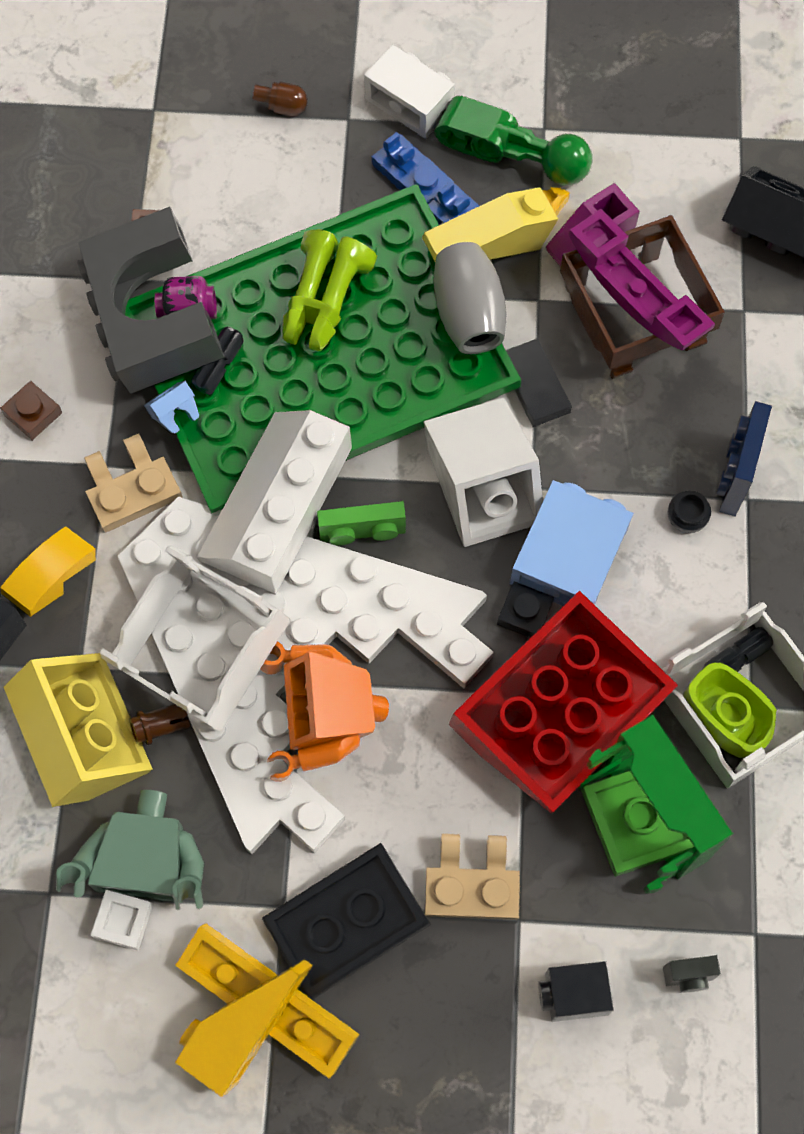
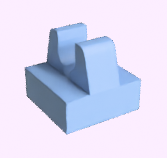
M186 381L176 383L144 405L152 419H155L170 433L180 431L174 421V409L177 408L186 412L191 421L199 417V412L193 398L195 395Z

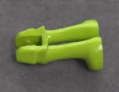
M317 229L306 231L303 235L301 250L306 255L305 266L295 296L291 297L288 303V312L283 316L282 334L284 341L295 345L299 341L306 323L313 324L309 349L321 352L336 333L335 326L341 321L339 314L351 279L355 273L368 274L375 266L377 255L368 246L350 237L343 236L338 246L337 238L333 233ZM336 255L327 288L322 300L319 301L315 299L323 273L327 264Z

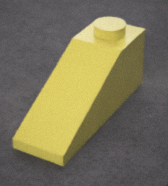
M539 187L504 194L424 232L422 239L435 262L436 256L441 250L461 242L478 244L491 260L540 250L558 221V217Z

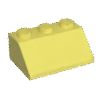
M100 653L32 659L3 687L52 807L89 801L146 775L152 770L142 743L137 744L135 742L129 724V713L106 661L101 658Z

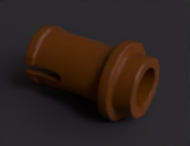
M176 704L147 713L139 710L136 711L135 717L129 718L130 728L137 744L145 742L146 745H151L154 738L190 728L189 719L184 718L188 716L186 710Z

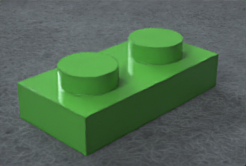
M404 501L317 511L320 540L333 545H347L354 542L355 539L369 537L385 541L397 537L398 534L406 533Z

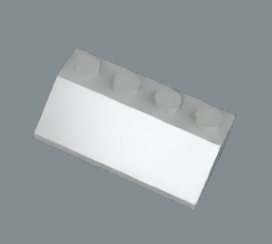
M311 410L275 412L202 546L197 559L276 595L317 516V511L321 509L352 449L350 427Z

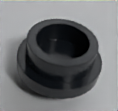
M684 491L671 499L667 513L671 524L676 529L686 533H694L702 530L708 524L711 517V507L701 493Z

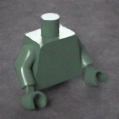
M141 790L136 814L114 812L110 822L103 823L81 846L72 861L61 865L57 869L56 891L60 892L62 886L67 883H74V897L80 898L85 892V880L89 878L88 885L97 893H105V890L131 897L174 902L176 910H180V903H183L184 899L194 898L196 909H201L204 905L201 891L204 861L193 835L183 831L179 820L164 817L167 794L155 790Z

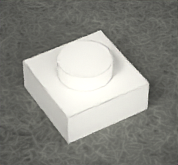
M105 890L91 936L98 940L139 951L153 904L146 900Z

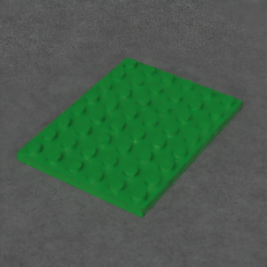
M418 184L188 275L201 276L206 280L208 286H214L217 318L213 319L212 322L217 336L223 328L228 326L238 330L244 339L229 366L225 365L224 368L227 371L211 395L203 394L193 387L192 378L198 368L154 385L158 395H160L176 383L186 381L195 395L193 398L199 412V417L191 421L186 412L177 408L174 409V421L180 429L175 434L211 514L224 508L275 412L311 410L349 426L352 449L346 459L349 460L425 428L424 421L482 404L521 387V378L502 343L498 347L484 353L465 354L459 351L446 332L435 300L433 281L435 261L422 239L424 232L439 226ZM317 229L333 233L337 238L338 246L343 236L350 237L365 244L377 255L375 266L368 274L355 273L351 279L339 314L341 321L335 326L336 333L321 352L309 349L313 324L306 323L301 337L295 345L284 341L282 334L283 316L288 312V303L291 297L295 296L305 266L306 255L301 250L302 238L306 231ZM336 255L327 264L315 296V299L319 301L322 300L327 288ZM163 286L129 299L125 316L135 320L157 319L154 298L155 293H162Z

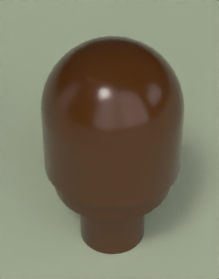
M273 82L272 88L255 84L253 100L269 103L268 109L273 110L274 113L298 116L306 109L307 95L297 85Z

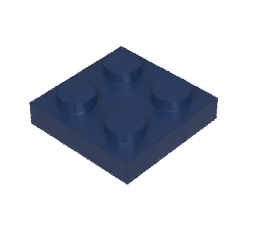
M755 401L749 416L741 414L735 434H732L726 453V458L729 459L725 470L722 471L716 495L723 497L719 510L721 513L736 516L753 482L772 405Z

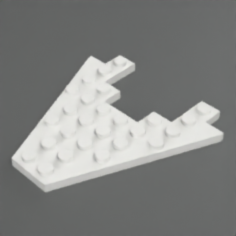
M177 497L118 555L134 595L139 602L153 578L165 571L171 563L173 557L165 551L167 547H176L190 555L195 562L237 586H244L263 597L262 600L278 608L290 618V622L277 641L283 645L285 650H291L292 645H329L338 637L370 664L399 633L463 688L493 658L494 652L463 627L486 602L487 595L483 591L306 536L275 595L197 559L222 510L211 514L207 505L182 497ZM192 570L152 631V636L178 695L209 713L216 701L217 688L251 634L264 625L269 615L251 605L235 592L203 574L199 575ZM269 654L266 660L275 661L278 657ZM284 666L280 672L271 675L261 670L258 671L221 732L187 712L245 848L251 855L280 824L284 825L315 853L345 820L344 814L294 770L282 782L270 779L271 775L284 773L288 770L287 764L281 759L267 762L268 757L276 751L287 752L290 749L287 704L279 698L285 691Z

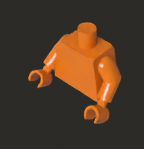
M277 642L270 654L276 655L278 659L275 661L265 660L260 668L262 672L271 675L280 672L284 666L290 749H298L297 755L291 756L285 751H276L268 757L267 762L281 759L288 766L286 772L271 775L270 779L273 781L282 782L286 780L294 769L302 768L303 772L337 764L359 747L360 738L374 732L375 722H383L388 716L389 703L386 697L372 695L369 672L364 668L353 665L348 658L331 645H292L291 650H285L283 645Z

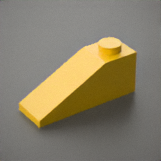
M303 960L218 1009L204 1020L194 1019L179 1040V1043L184 1048L175 1063L220 1097L226 1095L239 1083L312 967V964Z

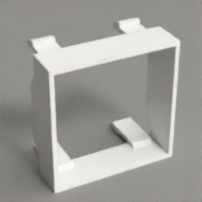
M168 546L165 551L173 557L171 563L165 571L153 578L121 628L120 641L114 652L111 654L102 648L100 655L103 660L221 732L291 619L278 608L262 600L263 597L244 586H237L195 562L190 555L176 547ZM191 570L216 581L269 615L264 625L251 634L217 688L216 701L209 713L173 691L169 695L140 677L139 670L131 666Z
M759 602L741 614L743 619L695 649L686 648L667 660L669 665L662 669L670 677L754 624L756 628L763 627L772 637L774 643L771 648L804 691V656L787 633L775 625L765 612L767 606L764 602ZM674 689L664 699L727 789L804 740L803 730L767 754H765V750L761 747L744 758L734 770V774L724 760L720 747L683 695Z

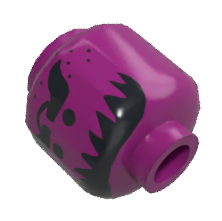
M201 276L167 278L164 282L162 293H155L154 301L157 318L199 302L203 303L211 320L217 318L214 286H208L206 280Z

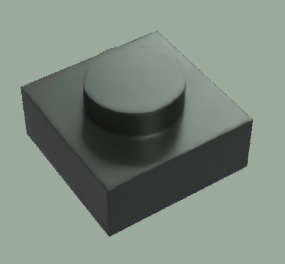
M717 955L669 961L663 966L666 986L679 985L681 993L709 989L708 981H712L721 975Z

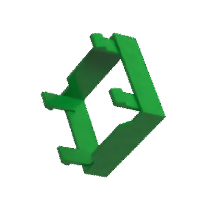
M654 715L621 733L616 744L603 752L597 749L589 758L587 763L589 769L607 759L608 761L605 768L590 775L578 787L580 791L584 786L595 783L608 774L610 777L630 771L668 830L686 834L694 848L683 854L665 859L667 864L657 872L659 878L646 885L643 889L646 894L660 891L663 887V882L673 876H676L679 880L708 862L733 835Z

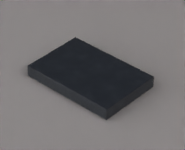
M379 843L262 917L290 968L303 960L312 964V967L300 984L304 994L312 1000L431 925L382 843Z

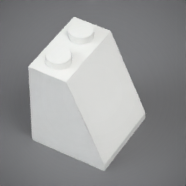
M504 397L424 421L428 452L464 547L532 527L543 503L539 459Z

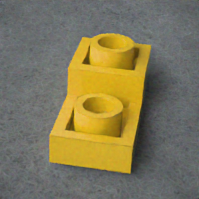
M65 526L36 548L13 571L0 587L1 594L31 617L64 594L63 582L96 561V549Z

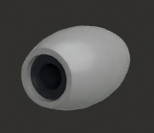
M473 242L456 243L441 250L436 256L433 281L439 316L446 332L459 351L465 354L484 353L498 347L505 337L506 304L501 282L494 265L482 248Z

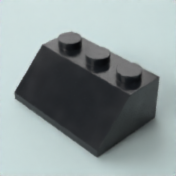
M753 166L741 176L722 221L730 224L728 229L739 236L751 238L753 234L766 240L765 246L777 253L787 255L791 251L804 257V187Z

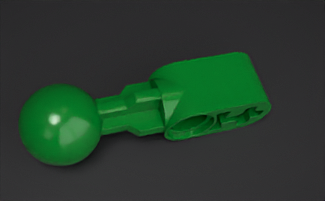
M455 96L451 99L435 129L436 138L446 147L485 161L499 162L503 157H508L517 161L527 158L541 163L546 176L554 183L562 186H571L581 182L589 174L592 167L593 157L591 149L581 137L574 134H562L549 142L535 137L532 130L518 126L516 118L508 111L465 96Z

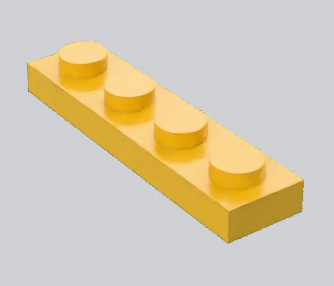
M207 923L199 926L175 965L227 1004L277 976L276 973ZM298 989L269 1033L270 1036L329 1079L335 1074L360 1035Z

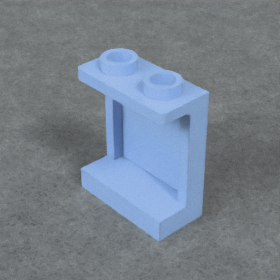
M553 480L512 568L510 584H513L515 581L554 596L553 602L562 606L580 590L595 605L621 542L627 533L633 512L626 510L621 503L615 500H601L586 494L585 490L576 484L568 482L562 484Z

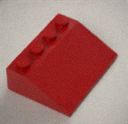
M579 590L453 713L449 726L480 757L552 814L600 765L598 764L592 769L588 768L587 763L592 754L597 749L603 752L615 745L621 733L645 720L678 684Z

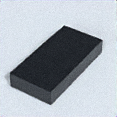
M538 338L506 350L521 378V387L515 389V392L532 427L571 413L572 406Z

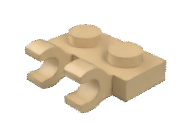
M139 433L123 440L136 469L119 477L112 478L100 451L84 457L97 485L85 492L105 533L171 504L177 497H182V493L164 456L151 461Z
M442 834L440 868H426V917L518 920L520 871L506 870L507 836L488 835L486 869H459L460 834Z

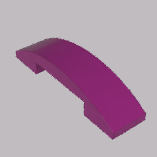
M602 209L570 229L569 237L596 279L611 297L650 333L667 344L684 350L714 328L715 323L687 295L678 300L626 247L629 236Z

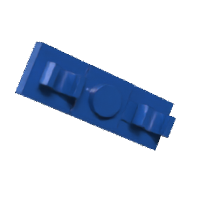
M397 132L384 141L383 148L372 155V165L399 190L418 184L439 225L479 207L450 177Z

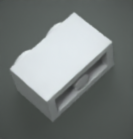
M392 45L364 74L365 100L425 139L437 127L451 99L454 97L455 84L445 74L435 72L421 63L414 54L404 52L395 45Z

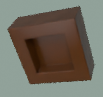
M31 380L0 408L3 415L32 441L62 414L60 406Z

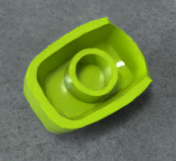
M716 662L707 665L695 676L683 692V697L718 746L726 752L739 758H746L761 747L765 749L772 740L777 709L760 689L731 667Z

